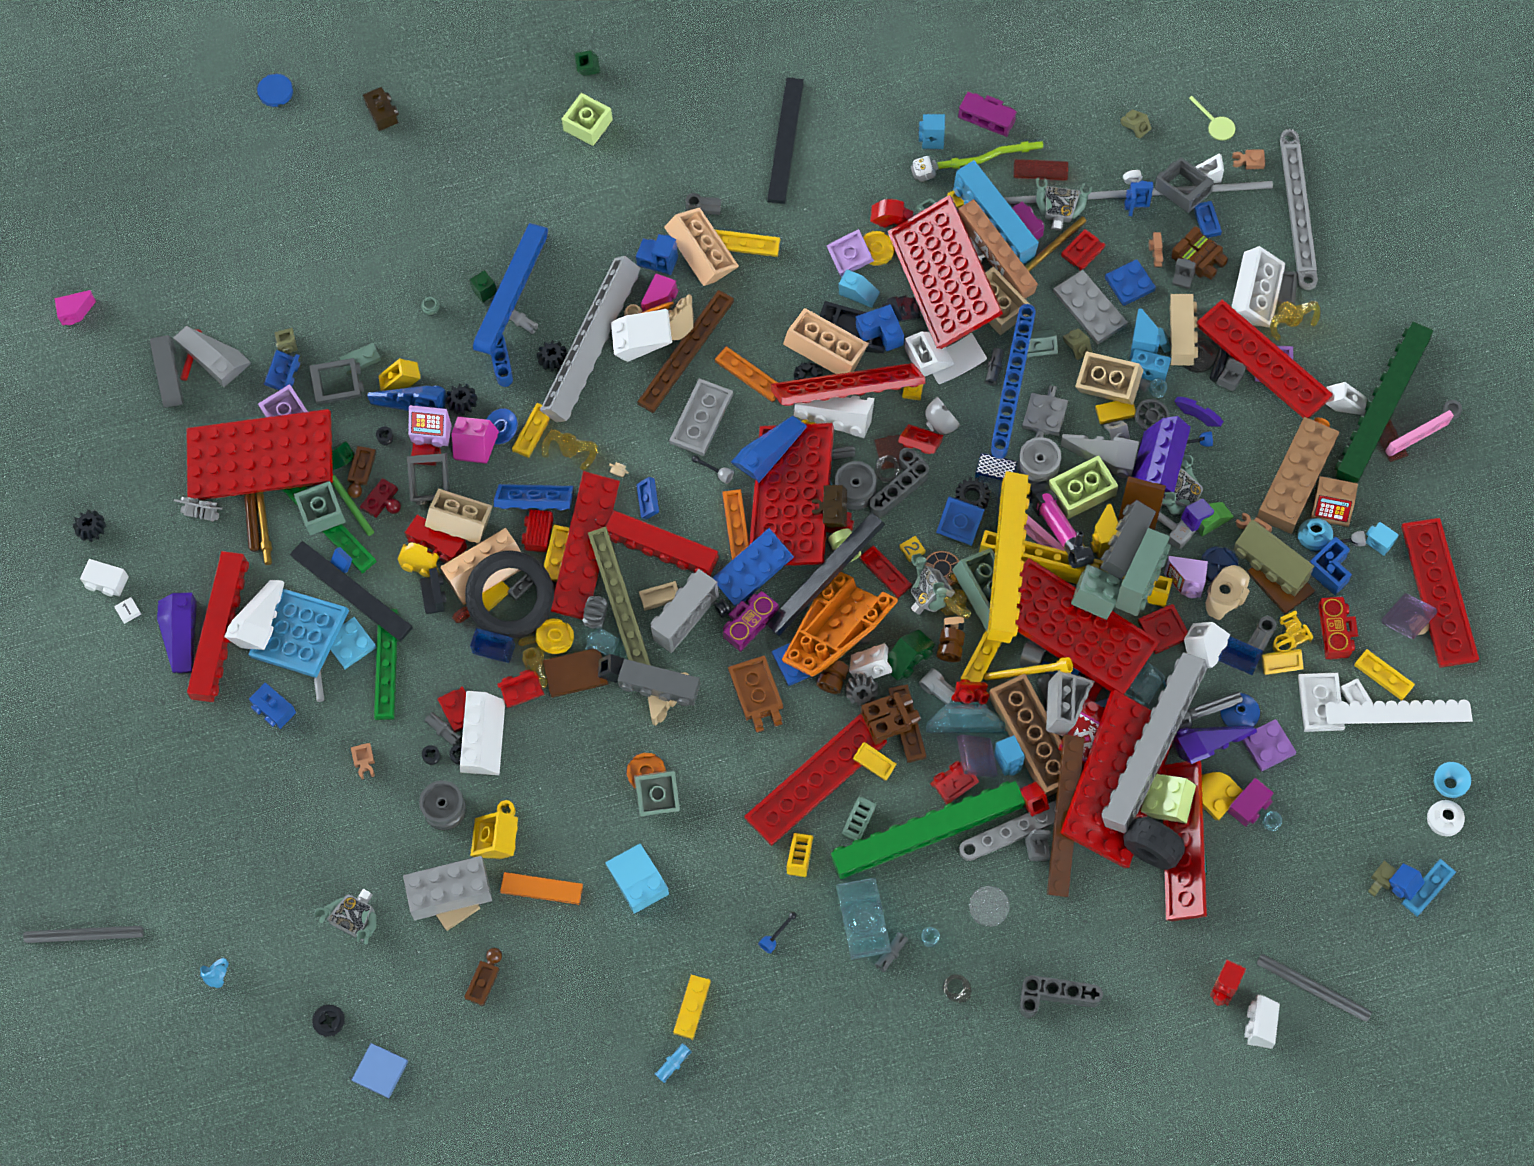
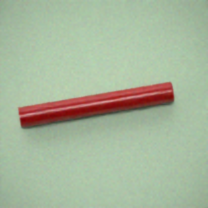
M187 354L180 379L183 381H187L194 360L189 354Z

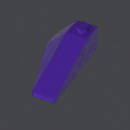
M172 593L158 601L157 620L173 673H190L193 669L197 600L192 593Z
M1252 726L1182 728L1177 731L1173 741L1179 758L1192 764L1214 755L1215 749L1228 748L1231 741L1239 742L1257 733V729Z

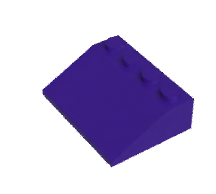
M1174 416L1162 418L1144 431L1132 477L1165 485V492H1174L1191 427L1180 417Z

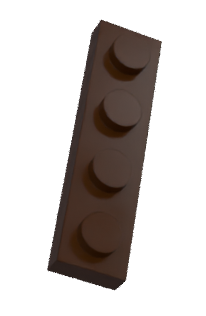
M908 684L888 689L890 696L897 692L899 695L910 693ZM913 705L906 707L907 712L914 710ZM918 723L912 725L911 730L900 734L907 763L923 760L927 757Z

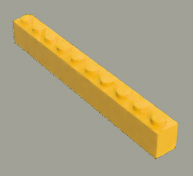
M1009 471L1005 472L1001 486L987 639L1010 643L1012 637L1016 636L1018 631V625L1015 624V620H1018L1020 611L1017 608V604H1019L1021 592H1018V588L1021 587L1022 576L1019 575L1024 565L1021 556L1025 552V545H1022V541L1026 538L1027 530L1024 529V525L1027 523L1028 514H1025V510L1029 506V499L1026 497L1031 487V483H1028V475Z
M985 530L979 552L992 548L995 553L997 533ZM1025 540L1022 541V545H1025V552L1021 556V560L1024 563L1030 558L1064 581L1074 584L1078 583L1086 566L1074 569L1069 564L1066 551ZM1094 559L1091 566L1104 571L1100 568L1103 561ZM1159 576L1158 581L1154 583L1155 586L1151 596L1148 595L1147 603L1165 607L1173 579Z

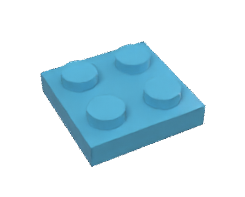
M353 617L342 625L330 650L343 668L346 669L377 647L356 618Z

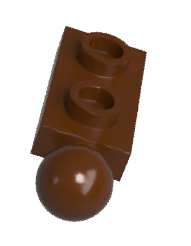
M357 446L348 476V482L353 483L347 488V493L351 498L361 496L362 488L360 484L367 486L377 453L376 449Z
M491 948L487 951V963L479 962L464 996L465 1000L484 1007L500 970L499 967L494 966L502 959V952L498 948Z

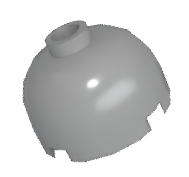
M938 397L927 406L925 416L928 421L925 424L932 432L936 430L940 434H949L961 426Z

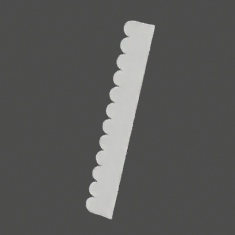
M1464 699L1460 700L1459 703L1455 700H1449L1447 703L1437 700L1433 704L1432 701L1425 700L1421 704L1419 701L1413 700L1409 705L1407 701L1402 700L1398 705L1394 701H1388L1386 705L1382 701H1376L1374 706L1370 701H1364L1362 707L1357 701L1351 702L1350 706L1344 701L1339 702L1338 705L1334 702H1328L1325 705L1327 724L1473 722L1470 703Z

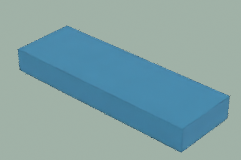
M1440 859L1423 878L1425 883L1411 900L1405 898L1401 904L1418 917L1455 875L1456 871Z

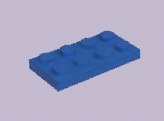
M499 484L494 497V507L508 509L510 507L519 509L537 508L539 510L556 508L557 510L570 509L574 486Z
M768 528L718 572L713 579L717 581L719 588L736 607L741 601L744 602L791 561L794 556L774 532Z

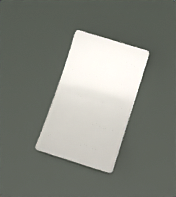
M972 333L946 348L954 365L933 373V376L938 384H941L971 370L987 359Z

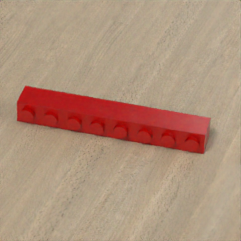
M221 551L187 689V694L191 700L214 702L215 696L219 694V678L223 677L224 669L222 666L228 656L227 645L231 642L225 638L228 626L236 617V608L240 606L241 601L240 591L244 589L245 585L244 574L249 569V562L244 554Z

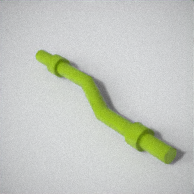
M1025 141L1017 145L1002 146L979 157L951 158L949 161L937 162L938 169H958L960 166H965L972 161L981 164L1000 154L1019 151L1025 153L1029 152V150L1043 148V141L1031 143Z

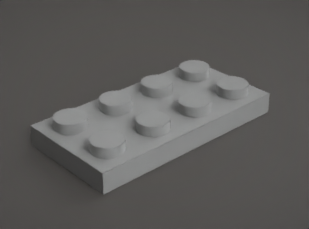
M1084 270L1053 289V293L1097 345L1128 324Z
M699 378L669 440L670 444L704 456L731 401L733 391Z

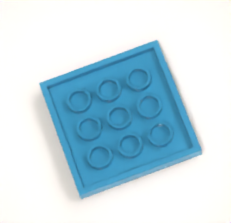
M283 589L280 602L275 607L277 616L272 620L271 624L274 627L265 649H251L248 655L253 659L317 678L349 610L344 606Z

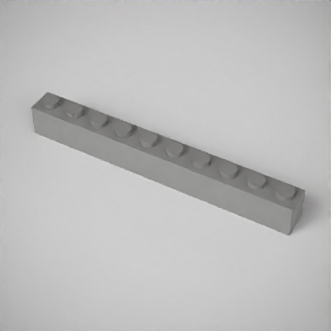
M626 256L614 258L540 409L541 412L554 422H563L570 418L571 411L579 400V394L585 387L589 374L594 369V363L601 355V349L609 338L611 322L615 321L618 314L622 311L623 304L631 293L632 285L638 279V273L641 268Z
M1183 652L1181 658L1176 660L1175 670L1167 679V687L1165 691H1161L1157 707L1152 709L1149 724H1145L1142 732L1143 736L1141 740L1136 742L1133 756L1128 758L1127 769L1125 773H1121L1118 780L1119 785L1116 790L1112 791L1110 803L1102 812L1105 827L1124 834L1128 831V827L1135 819L1207 670L1205 659Z

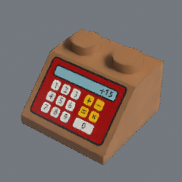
M1320 476L1316 485L1311 518H1321L1330 524L1349 527L1358 484Z

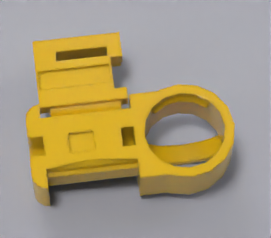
M1296 610L1280 617V624L1284 625L1287 630H1285L1286 633L1275 638L1272 646L1275 653L1295 650L1297 645L1307 640L1311 643L1313 635L1307 625L1304 624L1302 626L1296 616ZM1289 643L1290 648L1288 650L1279 649L1280 646Z

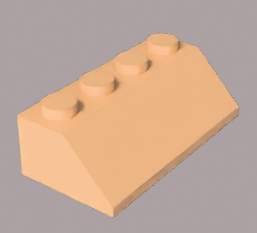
M700 207L676 214L666 224L665 229L670 236L676 239L679 251L703 286L715 283L739 267Z
M806 308L803 309L788 329L783 343L788 348L835 374L853 372L869 344Z
M506 528L440 567L444 578L463 605L466 604L465 589L468 578L480 561L491 554L501 551L521 552ZM505 568L493 573L487 579L483 592L521 570Z

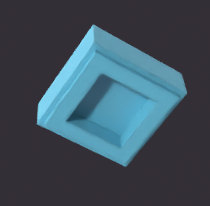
M1159 328L1157 335L1161 336L1160 346L1164 352H1168L1171 350L1167 334L1163 328Z

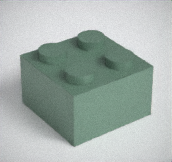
M330 481L294 494L309 535L346 522Z
M1087 564L1078 580L1071 604L1107 620L1116 605L1123 579H1118L1105 571Z
M674 770L634 776L640 816L680 811Z

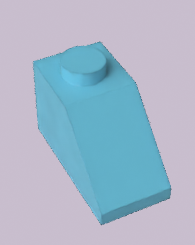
M847 269L839 282V295L871 308L880 294V291L864 276Z

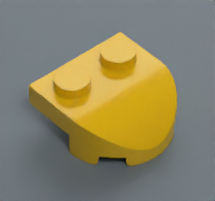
M409 543L408 546L403 544L398 561L403 570L407 572L415 571L424 577H430L429 569L437 568L436 563L439 556L436 553H428L427 547L416 543Z
M1206 773L1202 775L1203 808L1215 820H1220L1243 790L1224 773Z

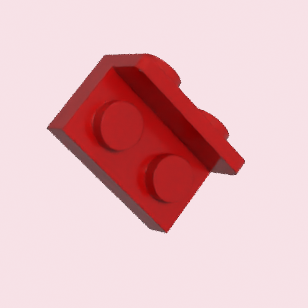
M530 669L520 672V676L514 678L513 676L505 677L502 679V682L497 684L498 688L502 691L506 707L508 708L544 695L538 673Z
M956 761L949 766L950 769L945 773L940 772L933 777L934 781L930 785L936 788L945 804L951 803L979 782L967 762Z

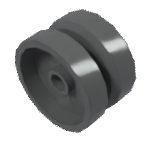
M859 461L846 463L839 468L835 476V485H843L847 489V508L860 510L868 507L870 500L876 495V475L874 470L868 464Z
M444 780L433 782L421 793L419 800L420 809L428 824L433 828L439 830L453 829L464 819L467 810L466 802L459 788L452 782Z

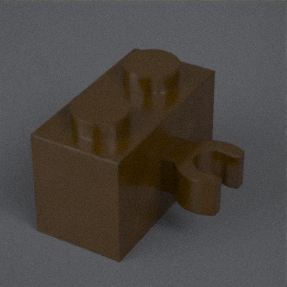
M382 87L362 95L365 105L379 131L398 123L396 116L399 113L395 105L391 106L390 102H392V99L388 92H384Z
M824 485L823 502L819 499L812 500L813 504H819V508L812 510V513L815 515L823 513V524L828 528L847 527V489L843 485Z

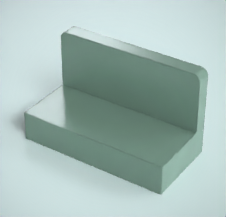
M1054 330L1032 332L1027 357L1058 353L1057 335Z

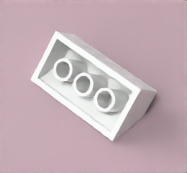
M1260 246L1244 252L1232 308L1252 325L1272 327L1285 263Z
M466 692L460 773L499 775L505 712L504 699L487 692Z

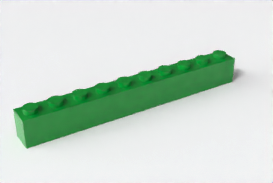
M1006 781L996 789L988 788L978 796L974 797L971 795L965 797L960 803L955 804L953 802L947 804L942 810L929 811L924 817L911 818L906 824L901 826L896 824L891 826L888 831L883 833L881 831L875 832L870 838L865 840L862 838L852 842V845L847 847L839 846L831 853V859L841 880L1023 809L1025 800L1016 781L1011 783Z

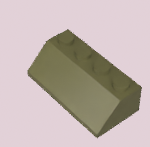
M1253 519L1244 529L1233 549L1238 557L1246 559L1255 570L1262 571L1266 574L1268 580L1276 582L1285 593L1292 594L1294 597L1309 581L1314 568L1313 564Z

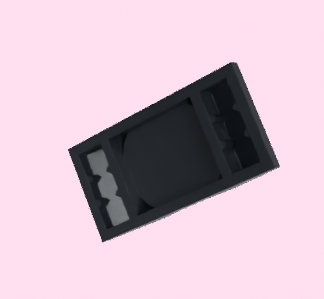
M824 301L819 316L860 338L856 329V316L867 312ZM880 336L865 341L869 343L865 352H885Z

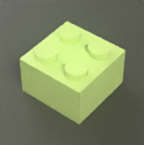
M581 93L563 116V129L567 133L594 146L613 120L611 108Z
M1156 774L1143 801L1141 812L1151 818L1187 823L1196 784L1186 778Z

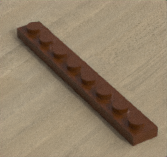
M720 290L716 292L693 324V329L682 339L637 401L639 406L652 413L655 412L734 303L733 297Z
M1063 735L1047 895L1068 897L1074 841L1060 834L1081 776L1085 737Z

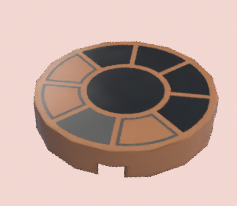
M938 551L926 558L925 565L939 570L950 586L958 581L952 571L959 562L955 555L946 551Z

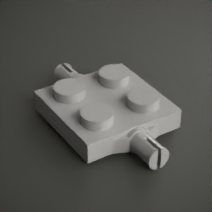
M1050 385L1047 395L1031 393L1022 427L1023 429L1035 432V438L1043 437V435L1047 434L1060 435L1068 400L1054 397L1057 390L1056 386Z

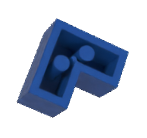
M660 234L656 241L653 239H643L636 254L637 266L671 275L678 259L676 239L670 235Z
M891 304L856 316V329L861 340L867 341L880 336L886 351L904 346V333Z
M1337 537L1333 538L1310 561L1314 565L1311 575L1334 595L1348 584L1352 575L1341 565L1347 558L1350 548Z

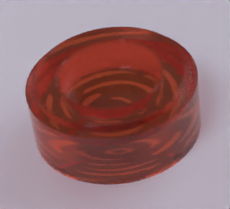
M467 606L459 609L452 618L456 623H462L470 617Z

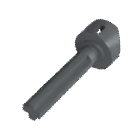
M1240 692L1188 709L1178 730L1192 728L1191 720L1243 703Z

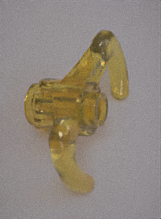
M1309 301L1297 306L1292 302H1283L1278 308V314L1274 315L1270 322V332L1273 338L1277 341L1281 338L1277 331L1279 323H1286L1289 327L1298 326L1303 320V315L1311 310L1314 311L1311 325L1316 326L1321 314L1318 302Z
M551 430L543 441L542 457L544 458L549 456V444L552 440L559 444L560 451L565 457H573L580 451H590L586 461L580 465L581 470H586L593 463L597 454V445L594 442L580 441L570 433L561 434L558 430Z
M954 573L948 575L950 580L960 584ZM953 589L955 591L954 595L951 598L949 596L944 598L946 606L941 608V611L947 616L956 613L960 617L968 619L971 616V611L966 608L968 597L964 590Z
M536 636L526 637L518 641L519 646L537 643ZM539 646L536 648L530 647L523 651L522 661L527 670L539 672L540 675L538 676L542 688H545L548 681L542 672L543 656L546 652Z

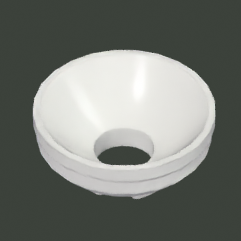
M1441 800L1431 806L1427 814V821L1435 833L1447 837L1457 834L1462 829L1465 816L1458 804L1449 800ZM1443 811H1452L1454 818L1452 820L1445 819Z

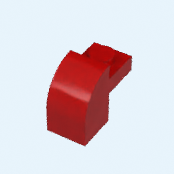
M886 199L872 205L870 221L883 228L893 223L899 225L913 217V211L905 208L903 201Z

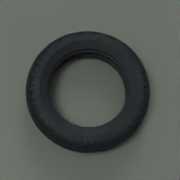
M501 551L484 558L472 570L465 589L466 606L473 621L482 630L487 631L488 634L500 638L503 636L511 637V639L521 638L536 631L548 618L554 601V587L548 571L537 559L519 551ZM514 568L528 574L536 585V604L532 611L520 620H499L492 616L484 606L482 599L483 587L487 579L501 569Z

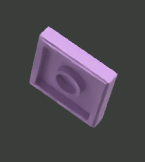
M859 229L826 245L841 277H843L846 269L853 272L874 261Z

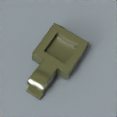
M1383 861L1371 877L1375 882L1368 892L1375 897L1382 886L1388 890L1391 886L1389 880L1397 870L1386 861Z

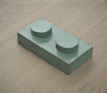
M374 343L339 357L340 360L354 358L356 363H360L361 369L381 361ZM344 366L347 375L352 374L351 367Z

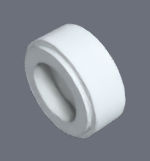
M1132 170L1126 172L1123 175L1124 182L1126 184L1139 182L1142 179L1141 171Z

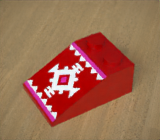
M1088 698L1082 706V711L1075 726L1066 734L1085 737L1083 765H1085L1105 709ZM1063 739L1058 748L1060 751H1062Z

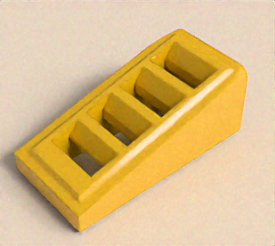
M793 834L787 862L788 875L807 876L813 843L812 835ZM797 842H802V843H808V844H807V845H800V844H796V843H797Z

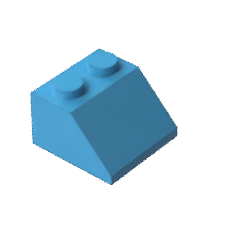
M1139 308L1130 359H1132L1135 349L1157 354L1161 336L1157 335L1158 327L1143 309Z

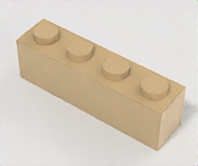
M1171 294L1170 297L1171 365H1194V358H1198V347H1194V343H1197L1198 332H1194V328H1197V317L1194 316V313H1197V302H1193V294Z

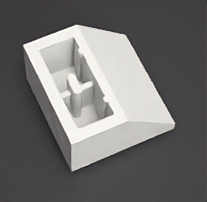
M922 331L905 338V350L911 362L924 376L954 365L946 347L943 349L936 348L930 332Z
M1214 622L1193 623L1184 639L1187 654L1205 659L1207 668H1213L1219 660L1218 656L1221 651L1227 646L1230 634Z
M1257 995L1255 1000L1251 1001L1247 1011V1017L1250 1020L1245 1029V1038H1248V1045L1271 1049L1274 1047L1279 1003L1262 995Z

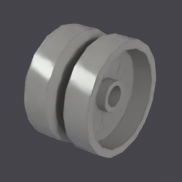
M1036 437L1026 441L1021 447L1019 454V473L1028 475V483L1032 484L1041 481L1049 483V480L1056 477L1059 472L1061 462L1059 447L1052 440L1044 437Z

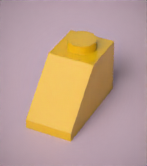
M400 358L378 375L381 391L408 388L421 379L418 363Z

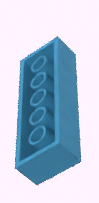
M972 161L957 170L953 190L958 197L965 200L964 205L973 199L976 201L1023 265L1035 258L1039 242L978 164Z

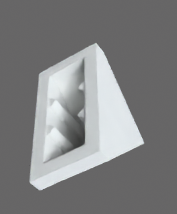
M1217 154L1195 167L1214 180V184H1221L1224 172L1221 154Z

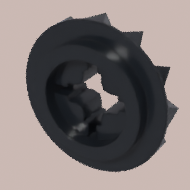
M810 361L807 363L801 362L793 373L794 380L804 379V372L808 373L811 370L813 377L808 376L807 378L823 376L822 368L817 363L814 364Z
M332 1004L323 1005L318 1008L312 1019L314 1030L324 1037L335 1036L338 1032L342 1031L345 1024L343 1011L338 1006ZM326 1014H328V1016H330L331 1019L335 1018L334 1021H332V1028H330V1026H328L327 1024H323L325 1021H327Z

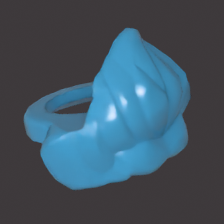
M221 958L217 960L210 968L206 966L200 968L201 977L207 985L216 988L223 986V977L229 964L227 959Z

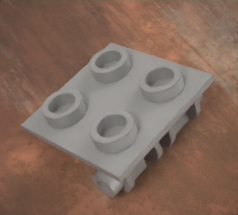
M181 497V500L174 499L176 502L185 503V506L181 507V513L185 516L200 517V519L204 518L205 520L214 521L219 518L217 509L222 510L221 507H217L215 502L201 501L191 497Z

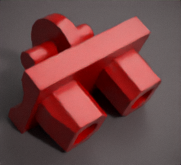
M962 679L960 682L957 681L956 691L951 699L954 702H963L964 704H970L971 702L986 704L989 698V693L986 691L988 685L985 682H970L968 679Z

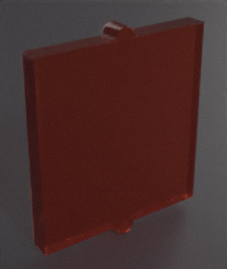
M901 434L888 435L885 438L874 440L882 470L899 468L900 451L907 448L898 442ZM910 457L903 458L905 461L911 460Z

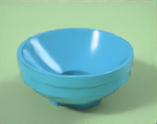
M1321 518L1307 519L1298 529L1299 542L1309 550H1322L1333 539L1331 525ZM1318 525L1322 528V531L1315 533L1310 528Z
M1446 762L1436 770L1434 785L1442 795L1449 798H1457L1469 790L1471 775L1463 765L1457 762ZM1445 779H1453L1456 786L1448 788L1444 783Z

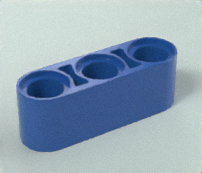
M502 334L499 340L501 343L497 345L491 358L497 383L502 387H507L512 384L513 375L506 342Z

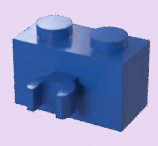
M264 683L249 698L252 704L251 709L258 715L262 713L266 717L264 720L272 727L276 725L281 729L296 714L294 707L267 683Z

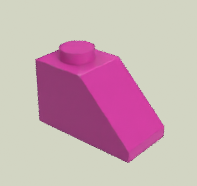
M655 274L641 302L642 312L669 303L672 299H675L678 294L676 280Z
M91 290L54 298L57 317L62 326L81 322L96 302Z

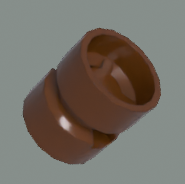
M956 628L941 629L940 644L938 645L936 657L946 662L961 661L965 633Z
M837 660L823 670L824 673L820 674L816 683L820 689L831 694L840 693L844 684L842 680L846 679L849 672V666Z

